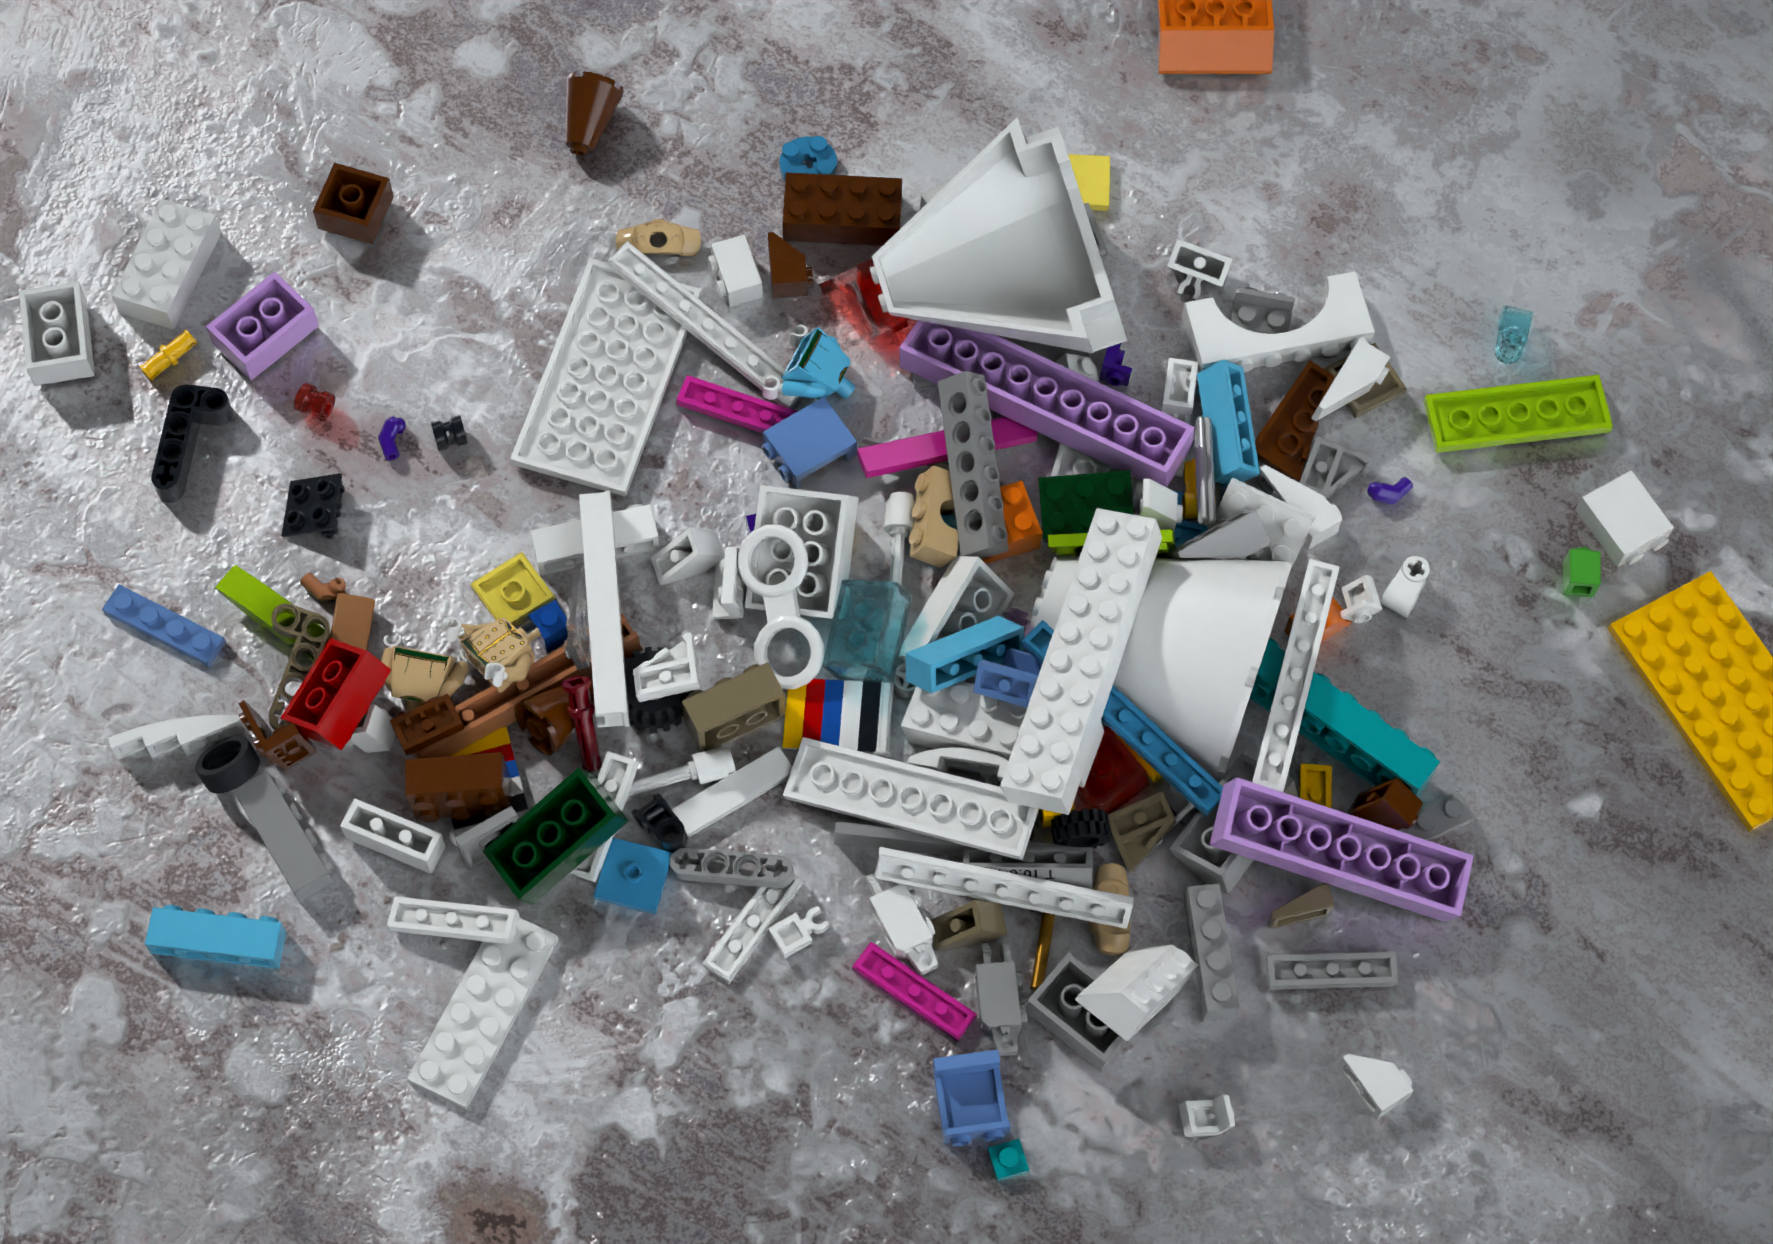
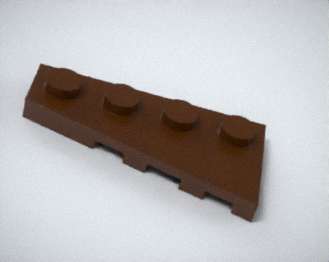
M1309 360L1255 439L1258 461L1300 482L1302 470L1319 425V420L1314 421L1311 417L1331 386L1334 375Z

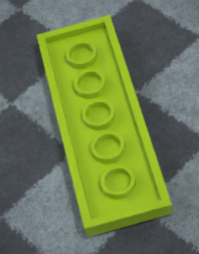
M1600 375L1428 394L1423 399L1435 453L1610 433L1613 428Z

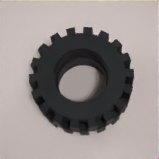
M645 647L644 653L640 654L639 650L632 652V659L628 657L624 659L629 724L632 726L636 723L637 730L643 732L646 727L650 728V733H657V728H663V731L666 732L670 730L671 724H674L676 727L682 723L681 716L684 717L682 701L690 693L694 692V690L666 696L659 700L638 701L633 669L643 662L653 659L656 653L664 649L663 647H658L657 651H652V647Z

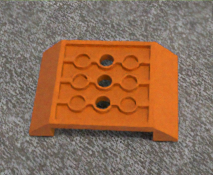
M1157 0L1159 22L1158 74H1272L1274 45L1272 0Z

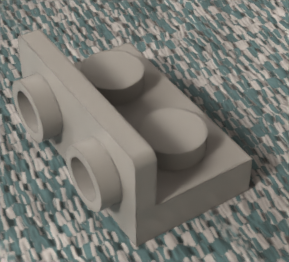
M1238 287L1233 301L1230 321L1244 329L1258 333L1277 334L1289 332L1295 298L1288 297L1283 293L1272 294L1261 292L1251 287Z

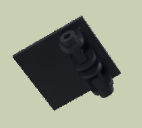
M341 473L290 481L282 537L321 531L323 538H334V535L339 530L336 518L341 516V511L339 510L342 508V493L345 491L341 481Z

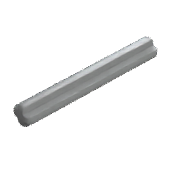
M1199 416L1194 421L1198 523L1200 525L1212 526L1216 521L1212 421L1209 417Z

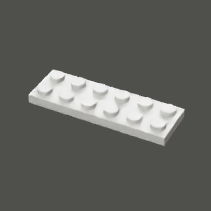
M519 917L512 944L483 941L411 1070L407 1081L467 1110L559 940L558 935Z

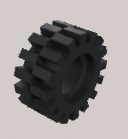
M1083 808L1081 811H1077L1075 809L1071 810L1069 815H1056L1051 820L1054 844L1093 847V849H1096L1097 846L1102 847L1105 843L1110 842L1109 818L1105 810L1101 809L1098 811L1096 808L1091 810Z

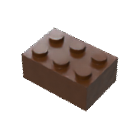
M502 752L406 759L405 796L416 820L423 822H436L439 818L466 820L471 816L478 815L492 817L511 806V777Z

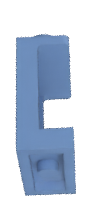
M825 397L820 398L763 431L764 444H762L764 454L770 461L775 460L779 466V474L784 482H790L795 489L801 487V480L842 455L846 461L857 455V441Z
M1012 648L1007 649L1003 665L986 660L978 662L973 692L1027 708L1042 664L1030 653Z
M999 1050L933 1058L932 1069L944 1143L952 1142V1146H965L971 1144L973 1139L984 1138L986 1142H995L1004 1139V1135H1009L1011 1126L1007 1118L1002 1087Z

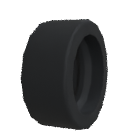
M233 736L216 742L204 751L196 762L195 771L209 792L216 794L225 793L246 783L258 770L260 758L246 737Z

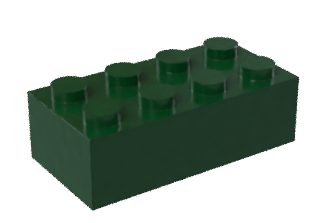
M578 767L484 849L483 853L518 900L534 905L627 824L629 820L592 773Z

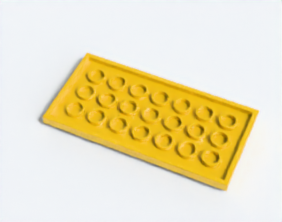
M1709 571L1611 623L1607 629L1744 826L1751 832L1773 819V657L1714 574Z

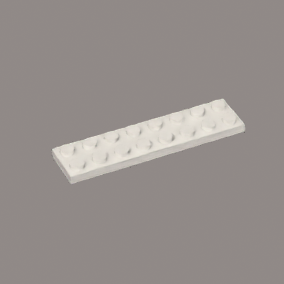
M805 737L802 738L783 793L787 800L1018 860H1023L1039 811L1038 808L1008 802L1002 788L999 786Z

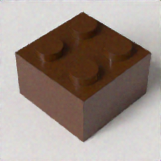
M334 162L313 209L318 229L373 244L394 197L390 179Z

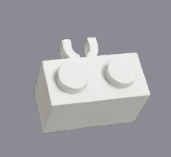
M1177 239L1167 267L1187 275L1186 280L1178 288L1177 293L1183 295L1185 287L1190 285L1193 277H1196L1194 284L1196 291L1193 299L1199 300L1201 295L1200 285L1203 280L1221 287L1224 286L1233 259Z

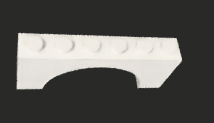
M1356 272L1327 276L1323 288L1324 307L1321 312L1306 325L1285 333L1266 334L1244 329L1223 315L1213 297L1185 302L1182 320L1194 361L1198 362L1197 372L1199 373L1223 359L1243 367L1244 372H1248L1256 367H1275L1283 362L1293 360L1303 362L1310 357L1320 355L1330 357L1342 351L1352 350L1359 339L1371 345L1375 331Z

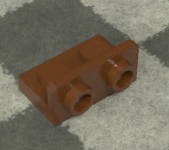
M448 694L441 697H433L424 705L413 710L403 711L390 720L394 733L406 756L465 729Z

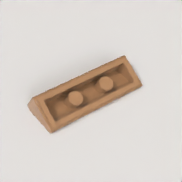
M337 594L330 638L367 650L375 600L362 596Z

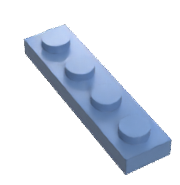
M120 584L102 608L105 615L207 667L211 666L226 643L224 637Z

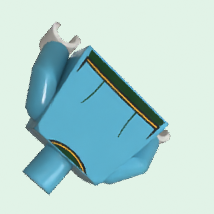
M798 325L795 327V332L790 333L789 337L790 345L797 349L781 377L784 382L780 383L777 377L769 376L765 380L766 387L763 388L762 392L763 397L768 400L776 399L779 396V392H783L785 396L817 400L822 397L827 398L836 392L843 399H847L854 391L856 385L844 377L851 362L842 351L837 339L826 335L819 327L808 333L806 326Z

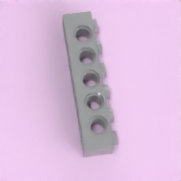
M963 371L938 381L961 556L985 559L1009 551L1008 534L1005 527L1004 505L1001 498L985 375Z

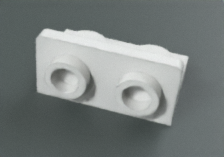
M725 547L724 559H721L716 564L712 616L716 620L743 618L746 584L742 581L738 570V547Z

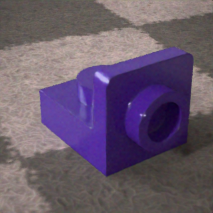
M1121 343L1107 347L1099 379L1113 386H1128L1132 368L1122 365L1125 350L1120 349Z

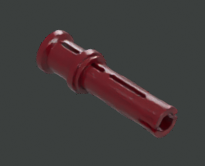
M587 676L571 677L565 680L562 686L568 695V715L574 719L582 769L588 772L601 769L602 762L593 722L595 704L591 701L589 692L591 680Z

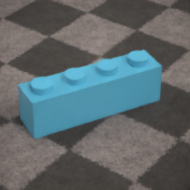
M1223 359L1197 373L1203 412L1202 416L1209 417L1212 421L1214 481L1223 485H1229L1232 478L1245 482L1260 475L1244 369Z
M998 615L905 653L906 682L932 694L975 676L978 662L982 660L1000 665L1004 664L1007 649L1012 648L1024 652V647L1020 645L1024 639V627Z
M164 905L163 908L153 907L145 946L151 954L279 969L286 930L282 923L274 917L261 916L258 920L249 919L246 915L236 912H229L227 916L215 915V912L208 909L199 908L195 912L183 911V908L179 906Z

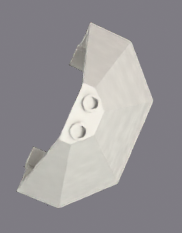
M1018 117L1014 119L872 256L874 266L870 267V272L875 285L880 283L883 294L878 295L883 312L888 311L892 316L1088 353L1128 341L1059 126L1025 137Z

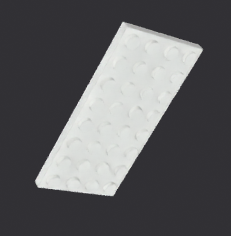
M591 258L588 260L511 455L510 462L514 466L595 489L610 490V493L626 497L688 330L611 269L606 262ZM680 283L700 300L702 295L700 288Z

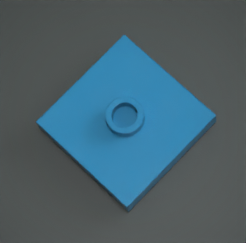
M612 838L595 889L594 900L656 915L669 873L670 858L673 852Z

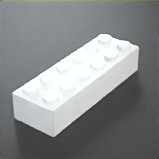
M963 681L932 694L916 686L901 728L909 743L933 749L950 747L977 749L998 755L1009 761L1027 708L974 693V684ZM1101 721L1079 784L1081 787L1085 786L1104 734Z

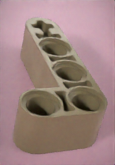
M287 603L275 607L271 617L272 627L276 633L296 640L269 711V723L274 731L281 726L288 725L286 722L283 725L278 724V718L275 716L276 714L281 715L285 708V702L289 704L294 697L287 694L285 691L286 685L292 681L302 684L326 646L330 635V624L326 617ZM282 613H290L295 618V621L291 626L283 627L277 622L278 616ZM318 623L324 627L325 632L320 637H312L307 633L308 626ZM307 652L314 657V661L310 666L304 667L296 662V657L300 653Z

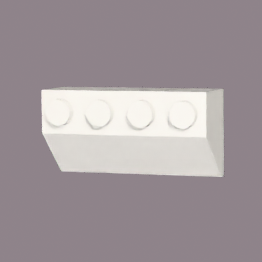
M957 556L949 564L896 655L906 663L905 653L998 615L1002 617L1015 593L979 557Z
M1174 945L1132 947L1085 988L1075 1000L1125 1041H1128L1181 991L1198 964L1191 960L1186 952L1177 949Z

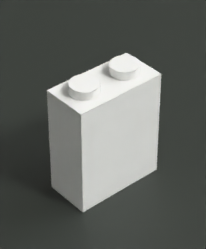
M1632 470L1583 496L1575 509L1616 567L1626 562L1631 565L1644 556V552L1652 548L1656 551L1669 542L1668 536L1674 528Z

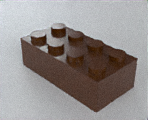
M786 172L782 222L783 240L883 246L900 230L902 178Z

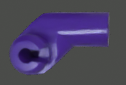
M395 416L385 420L378 435L380 446L387 461H393L400 456L395 443V437L397 434H402L403 430L406 429L404 419L396 418Z
M1402 477L1394 485L1372 482L1368 486L1367 493L1369 497H1372L1377 502L1393 505L1413 489V484L1406 477Z

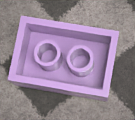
M274 271L209 323L206 329L212 344L252 381L319 326L314 308Z

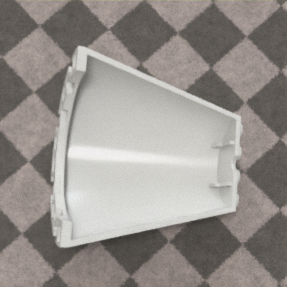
M1060 555L1059 558L1054 556L1050 570H1047L1044 576L1041 595L1037 597L1033 607V617L1030 623V627L1033 629L1042 620L1053 630L1055 629L1080 555ZM1156 557L1113 685L1219 783L1224 777L1292 563L1286 561Z

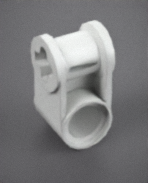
M1419 556L1407 558L1394 580L1392 579L1380 600L1381 605L1407 618L1418 600L1429 575L1430 566L1428 562ZM1413 572L1417 573L1415 577L1411 576Z

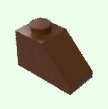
M769 232L768 252L773 298L808 296V284H813L812 266L806 267L804 254L774 232Z
M1397 777L1359 793L1347 814L1395 830L1409 829L1417 822L1419 818L1417 814L1423 802Z

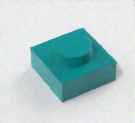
M1019 1138L987 1148L997 1182L1029 1173V1167Z

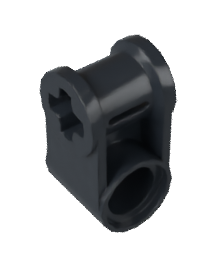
M655 793L653 800L639 810L635 808L631 811L641 829L653 839L661 850L674 853L680 848H686L685 827L659 793ZM670 832L679 834L675 840L669 841L664 839L666 834Z

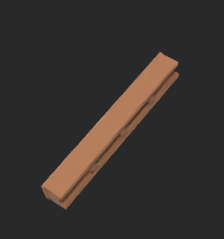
M622 613L621 623L625 659L626 657H632V652L639 650V652L643 651V647L640 645L637 633L632 630L625 615ZM589 632L534 662L524 681L513 682L502 693H499L491 686L456 705L455 709L465 729L414 752L415 757L419 759L452 756L496 730L507 727L517 721L515 706L521 700L562 686V683L571 677L587 676L592 679Z

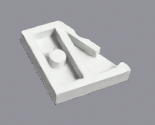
M691 632L682 636L683 641L672 649L668 650L665 647L656 653L653 659L645 661L633 669L636 697L639 702L701 689L695 643Z

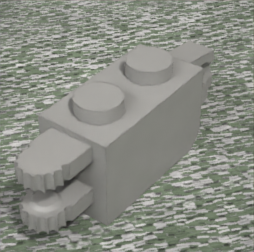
M1009 941L1001 942L1000 953L1003 962L991 963L992 952L989 943H981L983 964H976L974 973L980 1030L987 1036L992 1035L995 1049L999 1050V1056L1016 1055L1018 1033H1020L1022 1022H1027L1025 1002L1019 1003L1018 991H1023L1022 972L1016 971L1015 961L1011 960Z

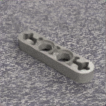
M680 848L670 858V866L674 875L678 879L686 881L784 888L789 886L794 879V869L790 860L779 855ZM688 858L691 864H688L686 869H681L679 864L684 863V860ZM700 859H702V861H701L702 871H701V872H699V869H698V867H697V865H700ZM714 860H721L725 863L724 869L719 873L708 871L709 864ZM745 863L756 865V871L750 876H743L739 873L740 867ZM763 864H765L767 871H764L765 877H762ZM782 866L785 872L776 878L774 872L778 870V867Z

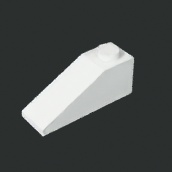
M1359 339L1311 419L1318 421L1370 391L1375 382L1380 385L1390 370L1385 367L1390 356L1364 340Z
M1266 465L1259 468L1260 475L1257 476L1256 482L1266 494L1316 517L1304 542L1308 550L1338 533L1343 519L1336 505L1330 504L1325 496Z

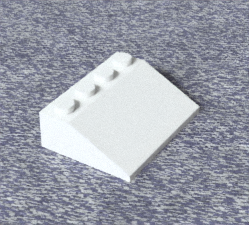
M760 485L754 530L769 524L783 525L792 529L803 540L808 553V569L803 581L796 588L800 615L844 620L859 497ZM769 537L762 540L755 547L751 556V567L754 575L767 585H777L784 582L791 575L794 567V553L791 546L779 537ZM747 586L745 608L765 610L763 596L752 592Z

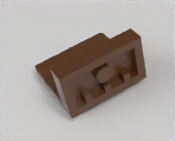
M244 699L238 702L243 711L239 714L242 723L248 731L251 730L256 737L253 739L256 749L261 756H266L272 766L277 764L281 769L287 771L317 753L312 741L294 723L281 726L271 734L263 718Z

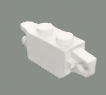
M874 875L867 876L866 880L873 894L869 898V909L894 957L901 960L908 958L920 975L936 969L938 962L932 948V935L936 934L935 929L928 917H922L918 909L921 907V903L916 892L913 889L908 890L906 884L888 881L891 888L882 891Z

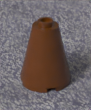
M584 71L583 76H575L576 72H571L567 78L565 144L570 148L571 153L578 156H586L587 153H592L596 148L623 97L624 89L622 86L619 89L616 88L613 79L601 74Z
M591 680L589 692L591 701L594 702L593 680ZM563 686L523 699L515 706V716L522 731L526 728L532 735L528 741L545 756L557 753L576 732L574 719L567 712L569 700L567 692L563 690Z

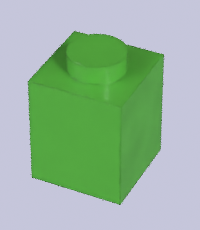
M1586 547L1570 549L1563 561V595L1594 597L1601 585L1600 551H1591Z

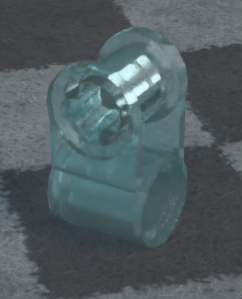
M1503 305L1497 327L1498 335L1495 346V356L1500 362L1513 364L1520 359L1522 349L1528 341L1533 311Z

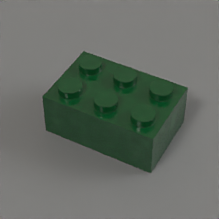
M1130 470L1038 478L1044 542H1048V535L1088 533L1096 508L1134 515Z

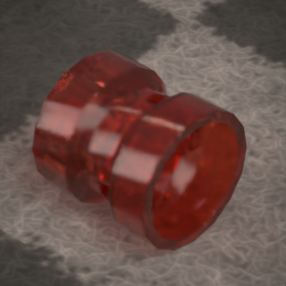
M306 382L300 387L295 396L294 409L302 413L309 412L313 418L323 422L331 414L336 397L327 391L320 392L316 386Z

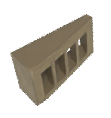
M1322 883L1272 911L1267 921L1268 927L1273 929L1328 916L1335 904L1329 884Z

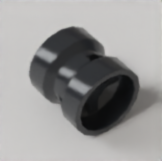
M460 415L451 417L447 422L440 420L431 422L438 451L447 450L450 445L454 444L458 446L468 444Z

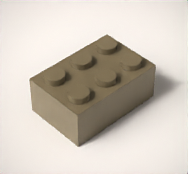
M768 662L763 665L754 664L743 671V674L734 678L725 677L719 680L714 687L705 691H694L682 701L684 723L699 752L721 747L785 717V693Z

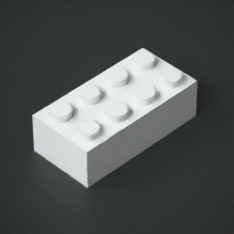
M160 199L112 295L120 314L171 330L175 329L221 235L215 215Z

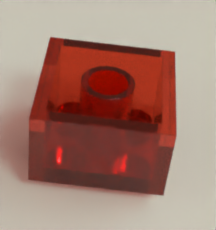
M1107 726L1104 728V734L1085 786H1079L1076 795L1088 810L1096 808L1099 811L1102 809L1110 814L1148 787L1149 782L1147 771Z

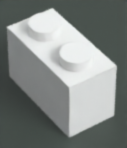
M745 235L712 243V256L707 257L712 274L717 273L719 280L716 281L717 289L721 298L726 297L728 306L733 307L763 298L762 281Z

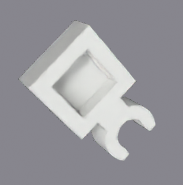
M819 906L811 908L807 912L806 918L800 920L797 913H794L768 928L770 936L784 959L812 944L811 933L821 934L829 928L827 920L821 924H815L812 921L815 916L821 914Z

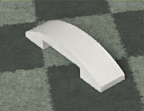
M950 747L915 754L908 758L907 763L947 773L948 768L997 775L1001 783L1009 761L982 750Z

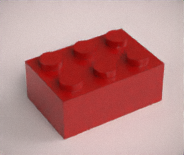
M330 638L280 719L288 725L294 723L308 738L342 751L346 743L351 739L362 717L367 713L378 691L385 684L391 669L367 650Z

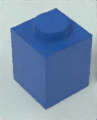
M556 600L528 615L529 620L534 622L541 633L537 639L546 653L574 639L571 623Z

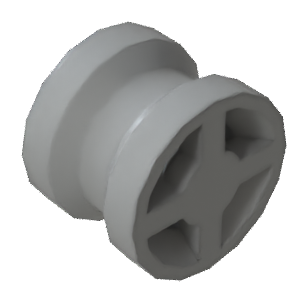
M903 663L894 671V693L902 700L910 701L916 686L911 685L908 687L911 683L906 682V663Z

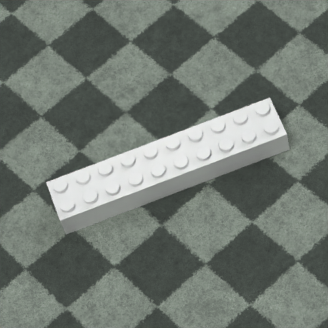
M1096 508L1000 785L1008 802L1069 815L1162 540V535L1155 518Z

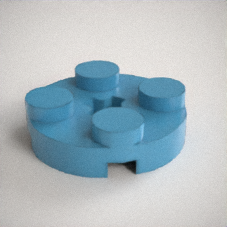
M806 136L794 139L791 142L785 143L782 147L779 159L780 174L784 181L786 179V172L835 175L837 171L836 153L822 136ZM805 160L814 161L812 168H807L806 165H801V163Z

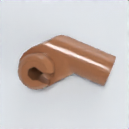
M307 573L300 581V584L319 601L336 600L337 594L346 593V582L341 578L332 579L330 583H322L312 573Z

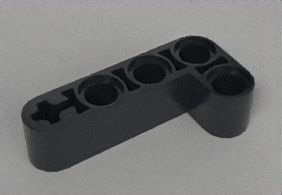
M186 384L180 385L173 390L151 475V481L162 501L167 503L176 502L185 492L200 424L221 426L227 424L232 419L233 409L226 392L222 389ZM187 401H193L187 406H182ZM216 405H222L218 409H212ZM180 428H186L182 432H176ZM175 454H180L176 459H169Z

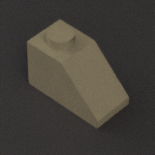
M976 899L930 920L936 933L932 935L934 951L978 946L981 943H988L1007 935L1002 904Z

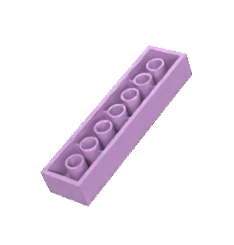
M1238 777L1223 786L1209 844L1210 846L1443 922L1461 917L1474 855Z

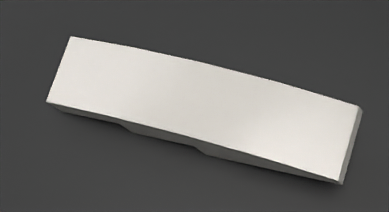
M1169 358L1161 412L1190 425L1198 362ZM1185 459L1174 476H1183Z
M201 715L169 719L139 726L107 739L118 760L146 748L151 757L154 758L180 746L185 755L189 756L212 746L218 741L237 736L246 731L238 715Z

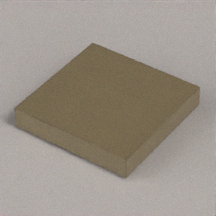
M1376 343L1371 344L1375 348L1379 349ZM1348 356L1325 367V370L1336 377ZM1387 362L1385 367L1390 370L1380 385L1375 382L1369 392L1346 404L1355 418L1406 393V386L1389 362Z

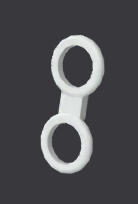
M769 524L753 530L743 540L738 552V570L742 581L752 592L763 596L768 623L759 632L754 644L755 664L763 665L767 662L769 663L767 658L769 642L777 632L785 628H794L801 631L808 639L811 647V657L807 667L801 673L792 677H784L776 673L771 667L782 689H797L809 684L819 673L824 661V644L819 631L809 621L800 617L796 588L803 581L808 569V553L804 542L792 529L780 524ZM769 537L784 539L791 546L794 553V567L791 575L784 582L777 585L762 583L754 575L751 567V556L755 547L762 540Z

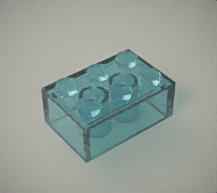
M842 580L822 667L838 680L893 683L912 595L898 582Z

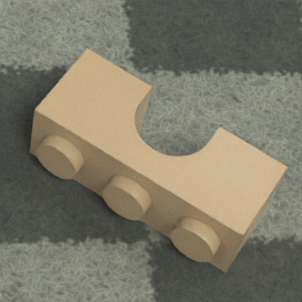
M934 465L920 474L915 483L917 494L916 503L912 509L914 526L909 536V544H911L909 557L942 568L957 558L959 538L958 530L948 526L940 514L941 512L947 515L955 509L950 471Z

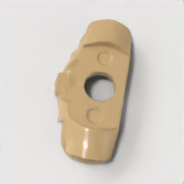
M654 219L652 222L618 230L615 241L617 250L628 241L643 254L695 256L700 251L701 234L698 229L666 222L664 219ZM653 234H664L667 237L666 244L660 248L652 246L650 238Z
M1116 863L1101 865L1094 875L1093 889L1129 896V884L1125 868ZM1130 919L1127 929L1088 921L1090 933H1095V944L1100 953L1119 956L1128 951Z

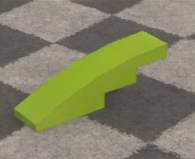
M234 565L214 589L262 628L265 626L288 646L290 644L294 646L296 640L276 633L271 621L272 612L275 607L284 603H292L254 576ZM282 613L277 618V622L283 627L291 626L295 621V618L290 613ZM318 623L311 624L307 628V633L312 637H320L325 632V629ZM302 653L312 662L314 661V657L310 653Z

